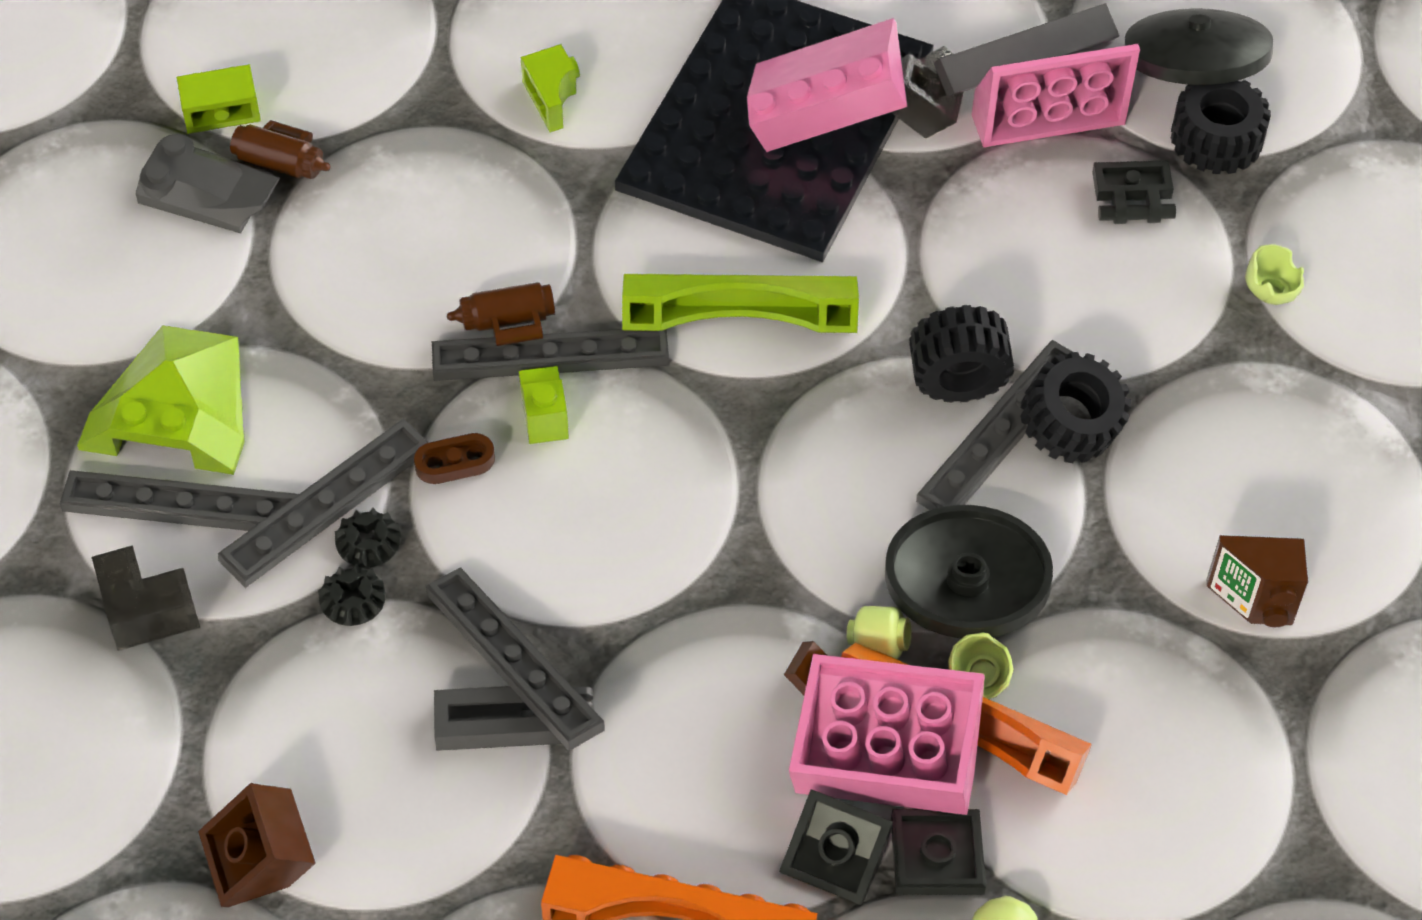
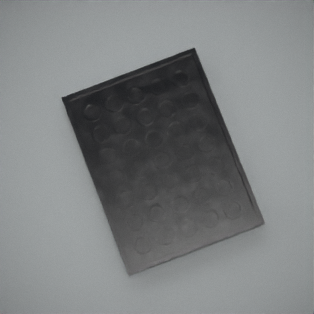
M722 0L615 179V191L823 262L904 108L766 152L749 126L747 95L757 63L871 26V24L797 0ZM898 33L906 102L908 103L933 55L934 45Z

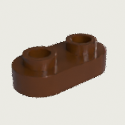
M470 433L429 442L419 447L414 455L417 476L429 484H440L480 475L489 471L495 462L492 441L480 433ZM472 457H480L476 460H469ZM434 465H439V466H441V467H439V468H430V467H432V466H434Z

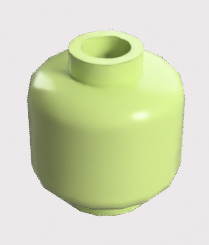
M863 606L857 612L855 620H849L848 644L853 645L856 642L898 659L902 652L908 651L910 647V619L904 618L903 613L897 607Z

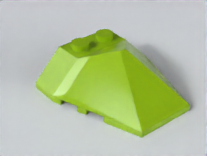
M162 325L89 413L77 445L78 450L117 456L123 440L190 450L195 469L234 475L245 443L238 337Z

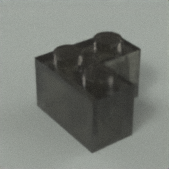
M945 46L919 60L911 53L901 58L907 107L891 113L925 139L957 123L964 93L947 97L936 71L934 62L954 54Z
M133 545L91 557L109 626L118 651L200 628L184 568L143 579Z

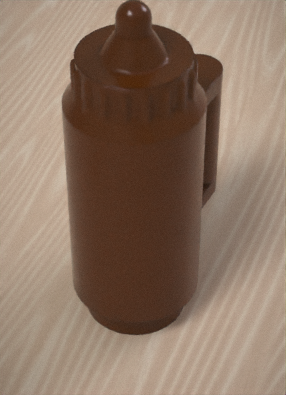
M270 120L263 128L251 124L246 127L240 125L235 129L231 138L230 151L232 154L237 155L239 160L296 178L314 179L320 171H329L331 168L330 164L323 160V151L318 147L312 146L313 133Z
M540 282L475 292L468 297L459 299L460 306L455 311L448 312L447 319L463 323L464 330L467 331L493 329L496 346L543 339L540 321H545L546 316L555 315L552 289L550 284L541 286ZM533 323L532 325H526V326H520V327H514V328H508V329H502V330H500V328H503V327H509V326H515V325Z

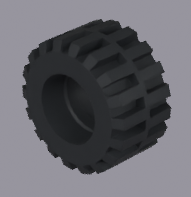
M1246 80L1212 85H1186L1185 91H1181L1178 97L1170 138L1171 143L1175 145V152L1178 156L1184 155L1183 161L1188 165L1195 164L1197 169L1203 172L1205 169L1212 170V174H1220L1221 171L1231 174L1236 173L1237 168L1242 170L1248 168L1250 162L1255 163L1259 158L1260 152H1262L1271 117V110H1268L1269 103L1267 99L1261 98L1262 92L1258 88L1252 89L1250 87L1251 83Z
M962 305V307L955 308L954 306L947 307L943 311L931 313L928 318H922L918 322V326L914 327L911 331L909 345L915 384L919 387L920 392L924 395H929L931 399H942L944 402L949 403L979 400L985 398L988 394H994L999 391V387L1005 386L1009 382V377L1013 376L1014 362L1008 327L1004 318H1000L999 314L994 310L987 311L985 307L978 306L975 308L971 307V305Z
M1070 352L1066 358L1063 354L1055 356L1051 362L1048 361L1041 368L1021 401L1020 408L1024 409L1020 415L1022 424H1028L1025 433L1028 438L1034 437L1037 440L1035 446L1040 451L1043 448L1049 450L1048 456L1053 459H1057L1060 455L1064 457V462L1073 463L1078 457L1080 462L1083 463L1089 461L1092 456L1097 458L1111 445L1128 422L1130 415L1127 412L1131 409V399L1125 398L1129 393L1127 384H1120L1119 380L1122 377L1117 370L1111 372L1107 368L1110 364L1103 359L1100 363L1095 361V355L1086 353L1081 358L1078 352ZM1060 396H1068L1080 401L1087 408L1091 419H1081L1069 413L1063 406Z

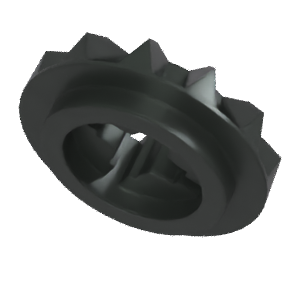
M373 507L369 512L362 513L356 509L350 518H342L339 529L335 531V545L341 558L351 565L355 566L357 564L359 567L364 568L379 566L390 560L398 551L401 543L398 523L392 520L389 512L385 514L378 513ZM374 530V540L367 538L363 542L361 541L359 532L368 534Z
M357 564L352 569L344 570L338 567L337 572L331 577L325 576L324 584L318 590L319 604L322 612L331 621L345 626L360 625L372 620L382 610L386 599L383 580L376 576L373 569L367 571L361 569ZM359 587V598L351 596L347 600L345 599L343 589L352 591Z

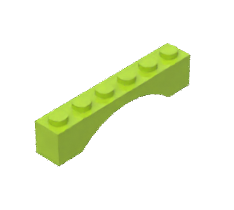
M624 274L622 330L663 331L673 326L696 320L718 317H754L784 321L803 326L818 333L858 332L859 293L857 276Z

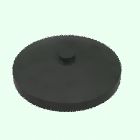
M1191 8L1157 13L1133 24L1125 35V46L1139 45L1140 53L1137 71L1155 79L1179 84L1212 85L1242 80L1262 71L1270 63L1273 54V36L1263 24L1250 17L1224 10Z
M951 505L924 512L912 518L897 531L886 553L885 581L894 603L908 618L918 625L944 636L962 639L965 635L981 632L989 633L992 637L1011 633L1028 624L1042 611L1051 592L1053 562L1042 538L1020 519L989 507Z

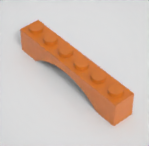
M856 642L844 650L841 655L844 658L909 665ZM983 697L977 746L1008 763L1026 778L1067 795L1078 781L1092 744Z
M555 855L541 900L543 920H620L638 916H663L683 920H817L818 913L810 912L806 907L799 904L790 903L783 906L766 902L762 897L754 894H742L741 896L729 894L710 884L694 886L680 883L669 875L657 874L649 876L636 873L630 867L619 864L612 865L611 867L592 863L591 860L580 855H569L568 857Z

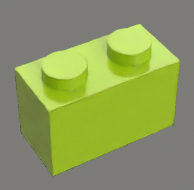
M250 64L176 77L187 134L261 121Z

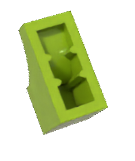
M562 44L520 57L522 83L549 132L563 128L562 105L569 96L577 94L576 78L580 77L579 67L573 56L568 57Z
M558 366L518 371L529 444L569 439L567 407Z

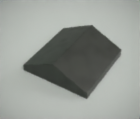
M811 789L779 872L862 905L881 864L894 822Z

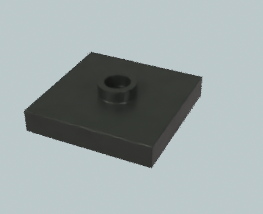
M892 809L891 821L894 822L892 826L896 895H985L986 880L980 809H968L967 815L923 809Z

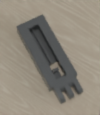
M510 686L434 690V738L436 751L562 743L534 712L533 717H522L521 710L531 709ZM573 687L594 709L593 703L590 702L593 700V689L590 687Z

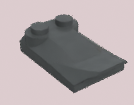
M172 134L162 138L141 170L135 194L138 204L241 233L250 217L262 211L280 178L269 171L196 148L193 141L183 134Z

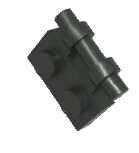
M1168 160L1094 162L1092 175L1096 200L1112 201V205L1098 207L1099 221L1113 220L1114 224H1126L1127 220L1147 219L1148 223H1160L1161 219H1175V204H1161L1160 199H1172L1174 190ZM1126 200H1145L1146 204L1127 205Z

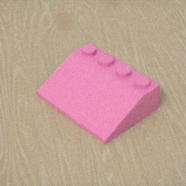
M894 18L756 64L747 95L749 126L766 152L907 107L897 24Z
M1133 44L991 67L975 89L972 107V117L983 148L1125 125L1140 53L1139 45Z
M813 654L789 767V774L795 793L809 795L812 789L837 799L967 815L975 772L984 674Z

